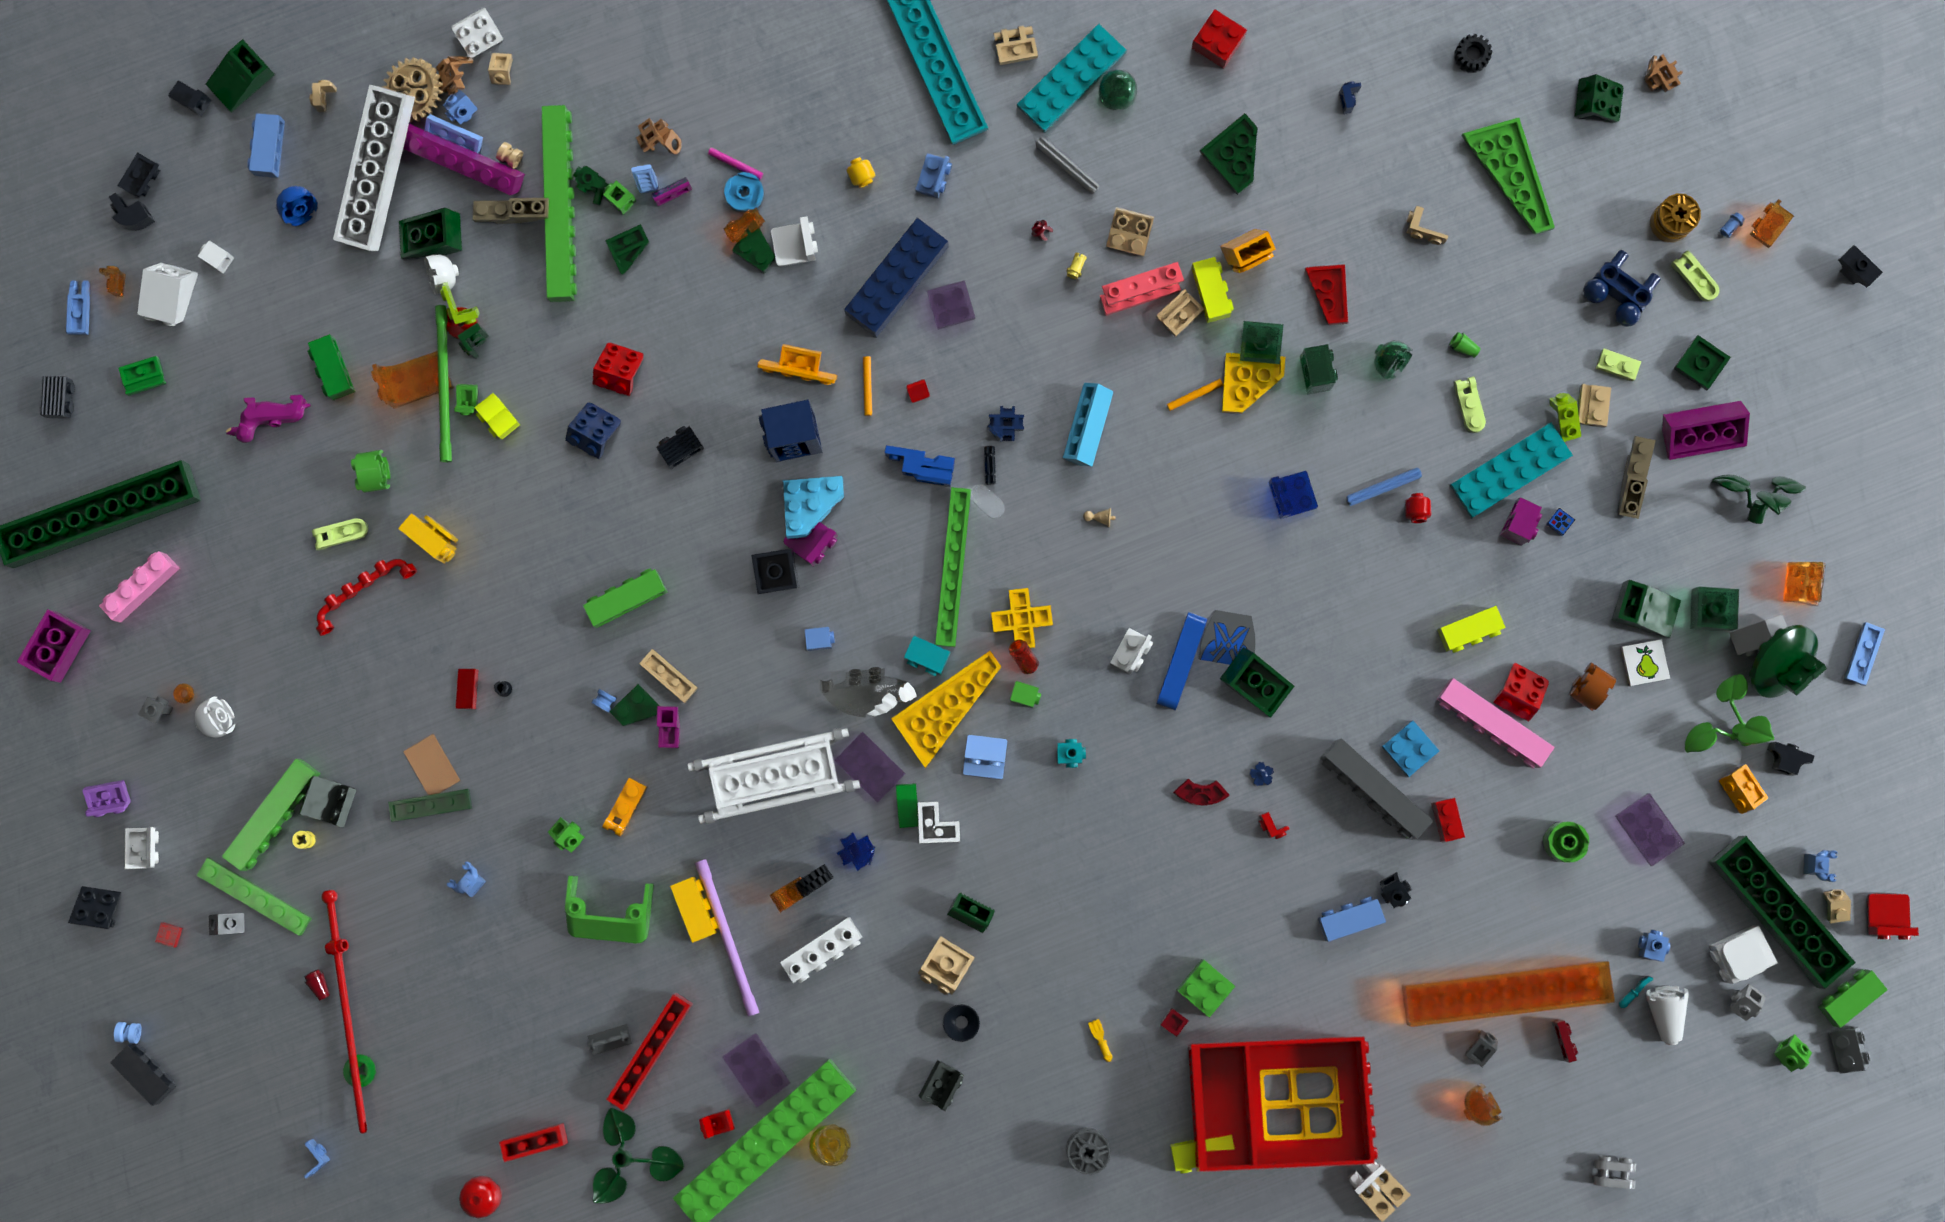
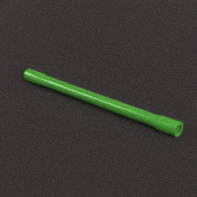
M436 305L435 320L437 325L440 419L439 452L440 462L448 463L452 462L447 348L448 316L446 305Z

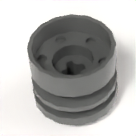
M1083 1127L1077 1129L1069 1137L1066 1152L1069 1163L1076 1171L1092 1175L1099 1173L1106 1167L1110 1160V1147L1102 1132L1095 1128ZM1086 1147H1088L1090 1150L1094 1149L1092 1151V1156L1089 1157L1087 1154L1083 1155L1085 1153Z

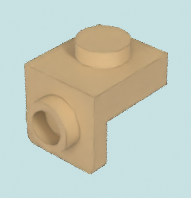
M328 80L312 83L310 103L318 112H326L325 93L337 92L335 85Z
M1834 889L1824 892L1823 897L1827 901V920L1830 924L1850 921L1851 899L1844 890Z

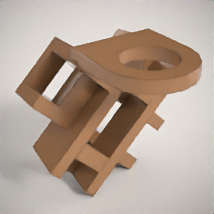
M1664 54L1659 59H1657L1656 55H1653L1649 60L1644 80L1651 92L1659 87H1662L1663 91L1667 92L1681 84L1678 77L1683 74L1682 70L1678 72L1675 68L1677 62L1674 61L1669 64Z
M448 56V58L443 59L436 66L439 72L438 75L441 76L438 81L443 82V85L438 87L439 90L443 91V93L448 91L449 95L458 92L457 89H465L461 80L464 73L463 71L459 72L458 68L462 64L473 63V59L464 56Z
M650 118L638 126L641 134L636 137L644 153L649 149L655 150L654 146L660 142L671 154H678L682 147L681 139L672 129L668 128L669 125L664 120L660 119L654 123ZM673 139H675L677 142V148L675 150L672 148Z

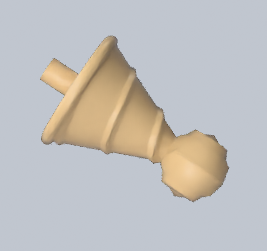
M1111 508L1096 514L1086 511L1083 518L1086 521L1094 519L1110 527V521L1115 520L1116 516H1111Z

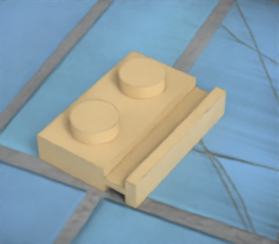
M1184 289L1156 315V318L1177 337L1205 309Z
M1581 385L1578 406L1580 424L1607 427L1611 387Z

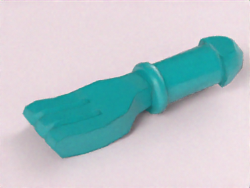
M1646 976L1642 978L1636 985V988L1634 990L1631 989L1620 1000L1619 1007L1626 1008L1639 996L1638 994L1653 980V977Z

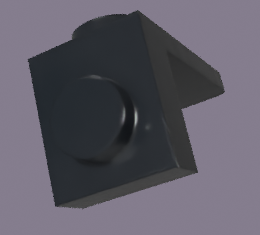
M177 81L168 94L171 99L199 116L203 115L212 101L202 91L194 90L181 81Z

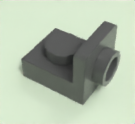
M1481 1030L1476 1041L1466 1051V1056L1483 1067L1497 1051V1039L1491 1033Z

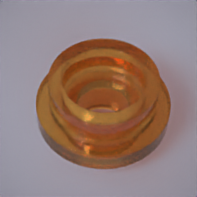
M184 683L176 686L173 692L175 700L183 704L190 702L194 697L192 686ZM184 690L187 691L186 697L182 696V692Z

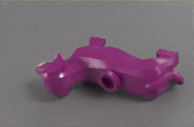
M290 395V400L293 402L285 405L268 401L255 402L254 397L244 398V403L247 404V407L240 415L239 426L228 428L226 434L235 436L238 441L243 443L251 442L257 426L269 424L270 427H281L282 423L297 422L302 419L304 410L311 407V405L307 403L306 399H303L302 395Z

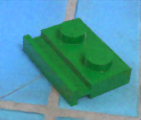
M157 356L118 367L123 386L126 390L125 393L128 396L166 384L161 363Z

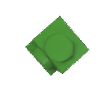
M617 180L614 183H610L604 190L605 193L603 195L605 199L623 215L636 202L634 195ZM621 195L622 197L617 201V196Z

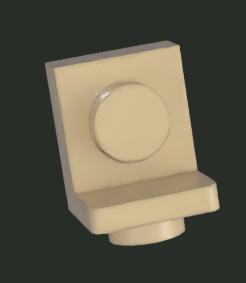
M492 53L488 68L492 84L510 85L509 73L513 61L512 54Z

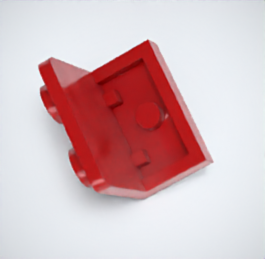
M607 343L593 368V385L630 396L633 391V378L644 359V354L617 344Z
M1514 663L1504 687L1496 695L1493 703L1529 722L1540 709L1549 681L1531 670Z
M1907 894L1868 895L1869 935H1877V939H1891V935H1895L1900 940H1911V936H1919V929L1910 926V897Z

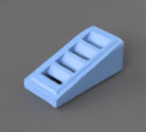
M650 164L631 168L640 193L658 190L657 177Z

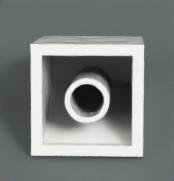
M164 263L144 268L137 315L145 316L144 318L150 321H163V324L168 326H175V324L184 321L198 273Z

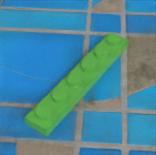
M211 858L205 860L197 873V876L298 936H302L312 919Z

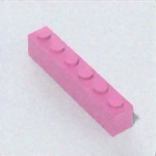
M1454 678L1448 681L1437 698L1442 708L1447 711L1453 710L1456 712L1457 718L1463 722L1469 721L1472 723L1476 731L1481 734L1485 732L1491 736L1490 740L1499 746L1503 744L1508 748L1506 750L1508 753L1515 757L1519 755L1524 759L1523 762L1533 769L1534 767H1542L1555 748Z

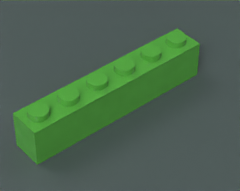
M296 758L222 857L240 871L251 870L256 865V858L259 854L264 853L270 845L268 842L272 837H276L282 830L281 825L284 821H288L293 816V809L296 805L303 802L311 777H318L321 773L302 759Z

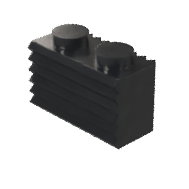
M43 376L41 416L45 418H71L70 414L74 411L71 399L72 394L75 392V384L72 379L65 376Z
M685 426L680 427L675 431L676 435L670 439L669 437L663 438L659 441V446L656 447L670 469L680 465L704 449L690 426L687 428Z

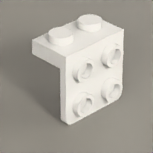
M807 216L800 217V223L776 227L771 230L778 266L782 267L816 260L815 253H818L816 241H812L811 235L815 234L813 222H809Z
M155 827L124 829V869L154 868L155 864H158V852H155V843H158L159 833L155 831Z

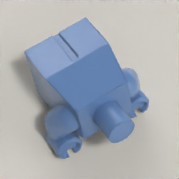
M1822 850L1817 855L1804 854L1803 874L1816 875L1822 881L1835 882L1836 879L1834 877L1836 875L1829 874V859L1837 858L1836 854L1838 852L1835 850Z
M465 862L462 868L468 870L467 873L457 884L455 880H449L450 883L447 882V886L457 893H466L473 897L486 881L478 875L477 869L470 862Z

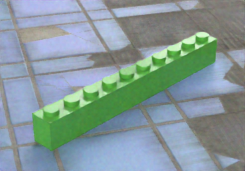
M565 105L542 106L544 198H549L548 218L545 219L547 298L550 302L574 301V295H577V285L574 283L573 278L577 274L576 264H573V257L576 256V247L572 244V237H575V226H572L575 210L574 206H571V199H574V189L571 187V180H574L573 168H570V161H573V151L570 149V142L573 141L572 131L569 130V123H572V114Z

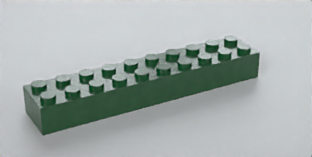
M179 460L0 525V555L4 566L17 568L202 501L191 467L188 463Z

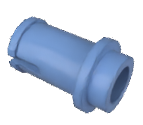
M1737 212L1731 214L1727 223L1719 229L1720 233L1724 237L1730 238L1739 226H1743L1745 218Z

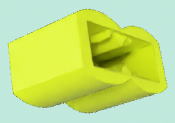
M494 393L490 394L475 407L478 411L475 415L482 423L485 421L490 426L488 431L494 438L498 436L503 440L520 426L519 422Z

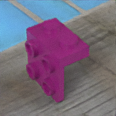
M819 522L807 537L791 539L785 537L783 542L807 563L814 566L823 560L826 550L828 548L831 549L836 544L838 535L834 530Z

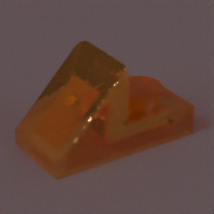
M801 877L796 878L769 895L780 912L803 899L794 885L801 880Z

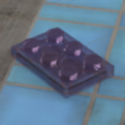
M864 732L835 759L855 781L859 780L860 786L877 802L906 774Z
M1650 793L1645 794L1615 815L1650 866H1654L1685 844Z
M757 1033L722 1057L756 1107H759L791 1084Z

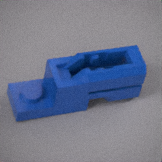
M886 445L885 456L889 457V460L899 462L900 459H904L902 475L912 476L917 482L951 487L955 458L938 455L934 459L925 458V451Z

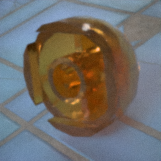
M1480 1083L1467 1092L1464 1099L1466 1108L1464 1114L1469 1121L1473 1120L1481 1126H1490L1503 1119V1116H1499L1502 1111L1492 1093L1486 1094L1483 1090L1486 1086Z

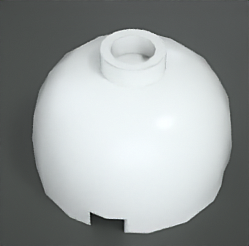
M443 255L426 256L424 258L427 276L429 275L431 281L429 284L433 294H441L442 285L448 282L451 290L456 282L455 276H459L457 265H452L450 259Z
M215 696L198 706L195 711V724L197 729L207 737L219 738L234 730L235 724L232 725L231 718H235L229 704L223 699H216L217 697Z

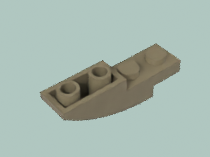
M509 198L506 201H473L474 222H495L496 224L524 223L547 219L549 214V198Z
M1634 436L1631 452L1627 457L1618 515L1639 519L1648 483V470L1656 440Z

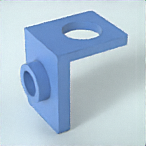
M314 1139L307 1141L305 1145L318 1160L319 1164L304 1176L305 1178L311 1177L330 1161L326 1155V1149L321 1144H317Z

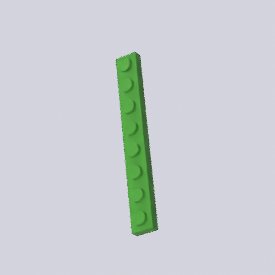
M951 487L935 642L937 646H956L971 489Z

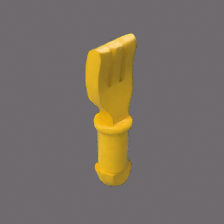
M1096 1019V1021L1089 1022L1088 1025L1093 1037L1099 1041L1097 1045L1100 1047L1103 1059L1106 1062L1112 1061V1054L1106 1043L1107 1040L1103 1038L1104 1030L1100 1020Z

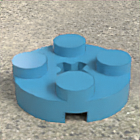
M738 173V175L733 178L731 177L727 181L724 188L728 205L738 212L755 211L764 198L761 182L751 173ZM747 188L749 195L742 197L739 191Z

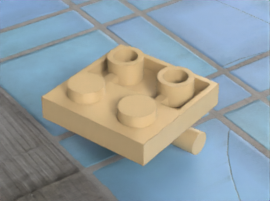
M1116 207L1106 247L1144 256L1154 217Z

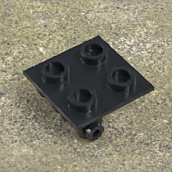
M81 886L68 923L103 929L113 928L115 920L112 917L121 892Z

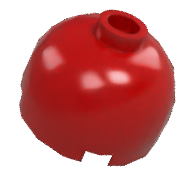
M473 1177L464 1184L460 1191V1207L470 1217H488L496 1211L501 1203V1189L490 1177Z

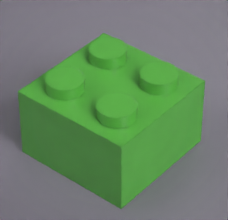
M1201 959L1176 990L1210 1018L1235 988V985L1208 962Z

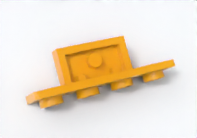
M786 344L782 345L779 362L761 359L757 365L764 372H781V375L792 377L793 375L800 376L802 380L811 381L812 379L819 380L821 384L825 385L834 384L838 376L819 371L822 352Z

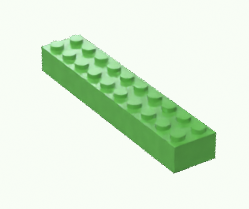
M829 1059L673 1197L674 1201L692 1222H709L857 1089L833 1061Z

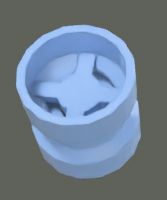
M118 1022L114 1029V1041H128L129 1043L137 1044L141 1037V1024L132 1023L127 1025L126 1022Z

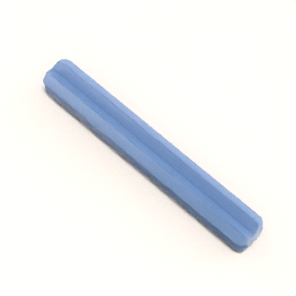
M1415 468L1350 494L1346 497L1347 502L1350 506H1353L1422 477L1419 468Z

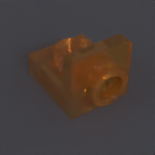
M115 266L99 268V273L109 277L106 283L108 292L115 297H123L126 274Z

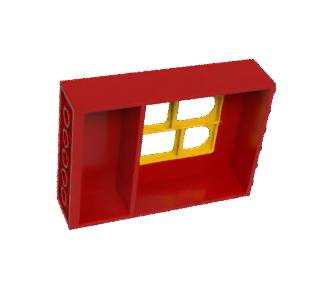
M1365 1036L1191 1044L1188 1046L1196 1172L1375 1164V1159H1378L1377 1147H1373L1376 1129L1375 1125H1372L1371 1117H1374V1106L1370 1104L1369 1096H1372L1373 1091L1372 1084L1368 1083L1371 1066L1370 1062L1366 1060V1054H1369V1043L1365 1041ZM1300 1073H1325L1332 1079L1333 1091L1328 1097L1322 1099H1299L1296 1076ZM1287 1075L1289 1098L1287 1100L1267 1101L1264 1091V1076ZM1326 1107L1332 1110L1336 1117L1334 1128L1327 1133H1312L1309 1118L1310 1108ZM1298 1108L1300 1110L1302 1132L1300 1134H1268L1267 1110ZM1232 1135L1234 1149L1206 1151L1207 1139Z

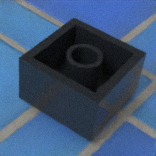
M793 549L751 555L757 594L799 588Z

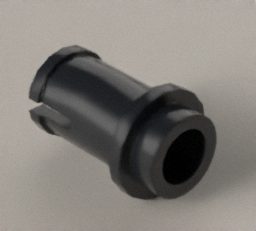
M498 681L494 685L495 692L502 697H507L512 693V685L507 681Z

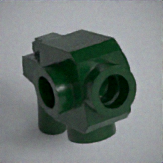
M578 166L573 174L576 178V188L584 193L587 190L595 192L593 204L600 205L603 192L609 184L606 183L604 178L599 176V173L588 166H583L582 168Z

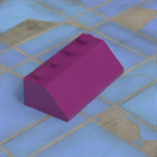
M1735 401L1663 414L1662 433L1668 459L1672 460L1747 446L1750 420L1749 411L1742 401Z

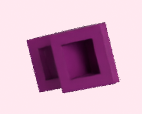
M657 706L658 748H679L680 722L678 707Z

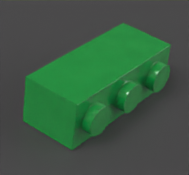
M328 334L308 342L310 349L307 351L310 359L315 361L317 366L314 370L317 377L321 378L323 382L321 388L324 395L334 401L356 392L336 339Z

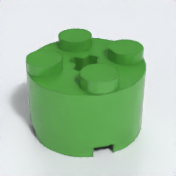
M383 450L357 453L355 459H351L352 469L356 471L357 476L355 479L357 490H362L366 493L390 488V484H387V479H391L390 468L387 458L381 455L384 453Z
M1558 822L1550 826L1543 836L1544 849L1557 862H1576L1581 860L1588 851L1589 835L1579 824L1574 822ZM1564 839H1569V841L1567 842L1568 846H1564Z

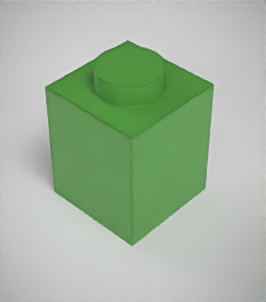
M1016 681L1010 702L1033 708L1034 704H1039L1041 693H1038V687Z

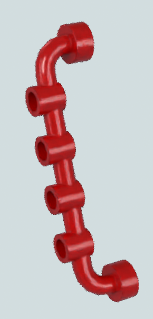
M393 559L387 563L381 560L374 565L376 570L371 574L365 571L358 575L359 582L355 585H352V583L343 585L341 587L342 594L337 597L335 594L327 596L324 599L326 604L317 614L318 626L316 630L320 636L327 635L334 629L330 620L325 621V615L328 612L339 608L341 603L355 597L357 592L371 586L376 579L387 575L392 568L400 567L399 573L403 579H408L416 574L417 569L412 563L408 564L402 559Z

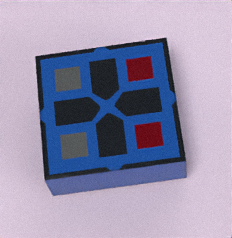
M1558 508L1546 525L1563 536L1575 519L1561 508Z

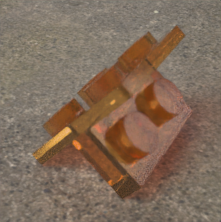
M1789 562L1787 565L1784 601L1818 606L1819 602L1822 601L1826 564L1824 562Z

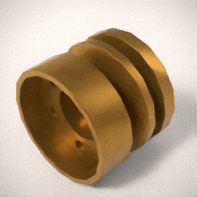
M1676 193L1668 196L1653 211L1650 217L1652 232L1658 239L1665 242L1674 243L1682 240L1698 225L1701 219L1700 207L1691 196Z

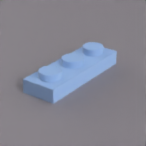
M431 114L426 117L425 131L480 154L483 137Z
M1867 622L1863 623L1844 679L1866 686L1885 631L1884 628Z

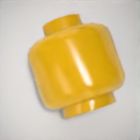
M861 157L850 161L851 165L847 168V174L854 186L862 188L873 183L872 179L875 177V172L869 160H862Z

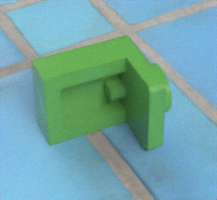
M456 385L457 405L454 407V412H460L461 415H471L476 411L475 407L478 405V385Z

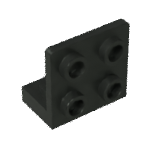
M312 776L299 813L344 828L357 789Z

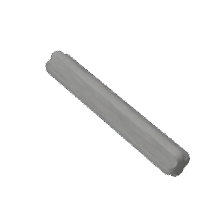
M1041 137L1036 142L1037 148L1091 194L1097 191L1099 185L1045 138Z

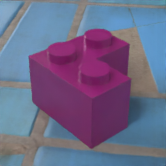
M1521 497L1518 498L1499 536L1520 546L1527 542L1529 543L1531 539L1534 540L1539 530L1536 527L1542 517L1540 513L1542 507Z

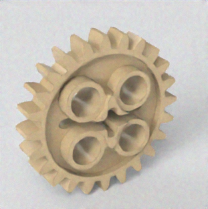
M414 57L411 60L405 58L404 63L398 61L399 67L392 65L393 72L387 71L390 77L389 79H383L387 83V86H383V88L415 97L409 122H413V120L420 122V116L426 119V113L433 115L432 107L438 109L435 103L442 100L438 97V94L443 93L438 88L443 83L438 81L441 76L435 74L437 69L433 68L432 64L425 63L424 60H418Z

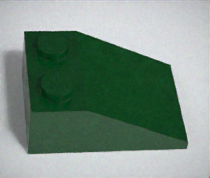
M444 207L399 221L401 259L422 258L438 254L449 255L462 251L460 213Z
M1244 647L1220 677L1222 682L1270 718L1294 688V685L1254 652Z

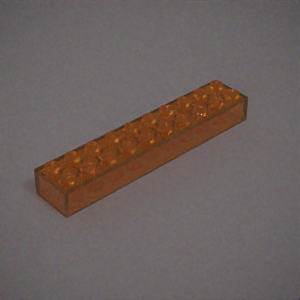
M1605 960L1401 984L1406 1023L1410 1027L1615 1002L1609 961Z

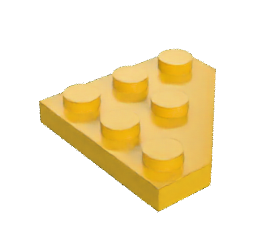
M1226 353L1222 413L1242 414L1284 377L1285 357Z

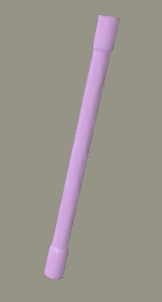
M707 860L696 862L695 866L717 922L747 1015L749 1017L760 1013L727 924Z

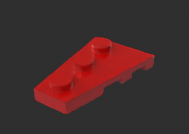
M1345 264L1305 267L1328 325L1348 324Z

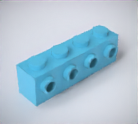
M1084 383L1064 451V459L1080 466H1093L1114 391L1098 383Z

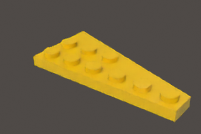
M988 651L891 718L924 768L928 766L1001 669V665L991 651Z

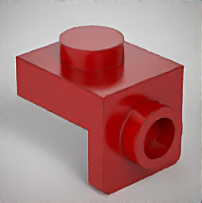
M1269 812L1259 815L1261 820L1258 823L1262 831L1267 832L1269 838L1275 837V839H1279L1287 835L1285 831L1289 830V826H1284L1277 830Z
M729 1109L699 1119L700 1130L705 1139L735 1129Z

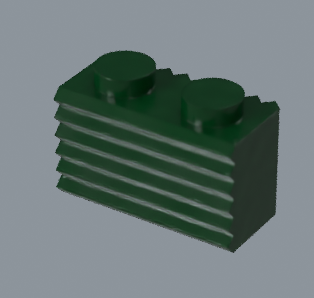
M961 892L953 900L947 915L983 933L988 928L995 910H991V907L988 908L987 905L984 906V904H980V902L969 898V896L966 897L965 894L962 895Z

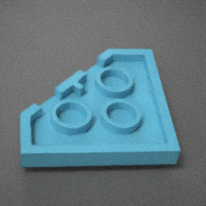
M843 476L783 481L787 539L807 537L812 532V529L819 522L821 523L831 512V509L837 502L839 503L844 498Z

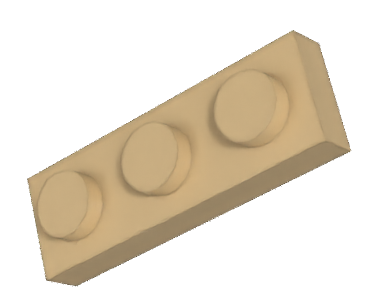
M654 649L639 663L684 703L698 689Z

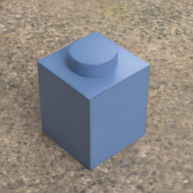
M829 627L805 629L808 651L832 649V643H835L834 631L830 632Z

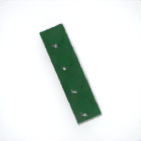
M469 789L388 802L391 822L472 809Z

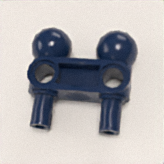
M1619 250L1610 262H1605L1593 279L1585 284L1583 294L1586 300L1591 303L1603 302L1608 294L1621 303L1615 312L1616 321L1624 327H1631L1639 322L1641 313L1653 298L1652 292L1661 281V278L1652 273L1643 285L1620 269L1629 255L1624 250ZM1604 273H1607L1610 276V279H1607L1604 276ZM1636 297H1640L1642 303L1638 302Z

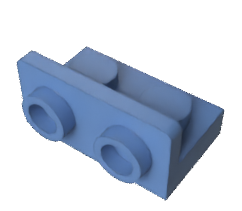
M927 153L916 192L939 198V194L944 193L946 187L944 178L946 174H950L952 167L948 156L942 158Z

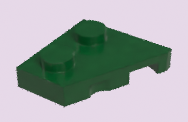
M753 220L732 249V252L765 274L775 260V255L757 222Z
M641 224L605 240L621 275H625L650 243Z
M637 684L609 712L623 726H627L657 716V706L660 705L640 684Z

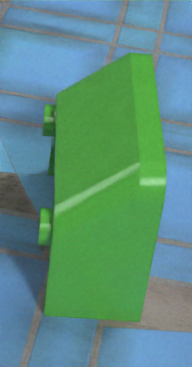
M568 876L565 914L567 931L571 936L636 944L642 943L647 939L654 889L653 883L645 884L643 904H631L626 910L625 919L585 915L586 904L581 898L576 897L578 876Z

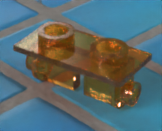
M754 208L753 210L746 211L739 219L730 221L723 229L732 243L736 241L737 243L748 235L745 231L747 227L752 233L762 227L765 220L759 214L758 209Z

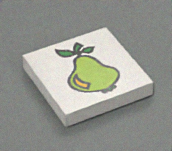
M1662 639L1620 647L1629 686L1670 679Z

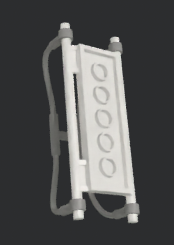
M840 727L833 729L832 732L706 760L696 759L692 763H688L689 771L709 770L718 809L716 812L707 811L703 815H699L700 823L706 822V824H710L718 819L844 791L849 793L860 788L859 780L853 781L851 779L844 781V783H838L830 746L838 740H843V737L849 736L848 728L841 729ZM805 746L804 748H799V749H795V750H790V751H786V752H781V753H777V754H772V755H768V756H763V757H759V758H754V759H750V760H745V761L733 763L734 761H739V760H743V759H748V758H752V757H757V756H761V755H766V754H770V753H775V752H779V751H784V750H788V749H793V748ZM814 788V790H811V791H806V792H802V793H797V794H793V795H788V796H784V797H779V798H775V799H770V800H766V801H761V802H757V803H752V804H748V805H743V804H746V803H748V802H752V801H756V800H760V799H765V798H769V797H774V796H779V795H783V794H788V793H792V792H797V791H801V790H805V789Z

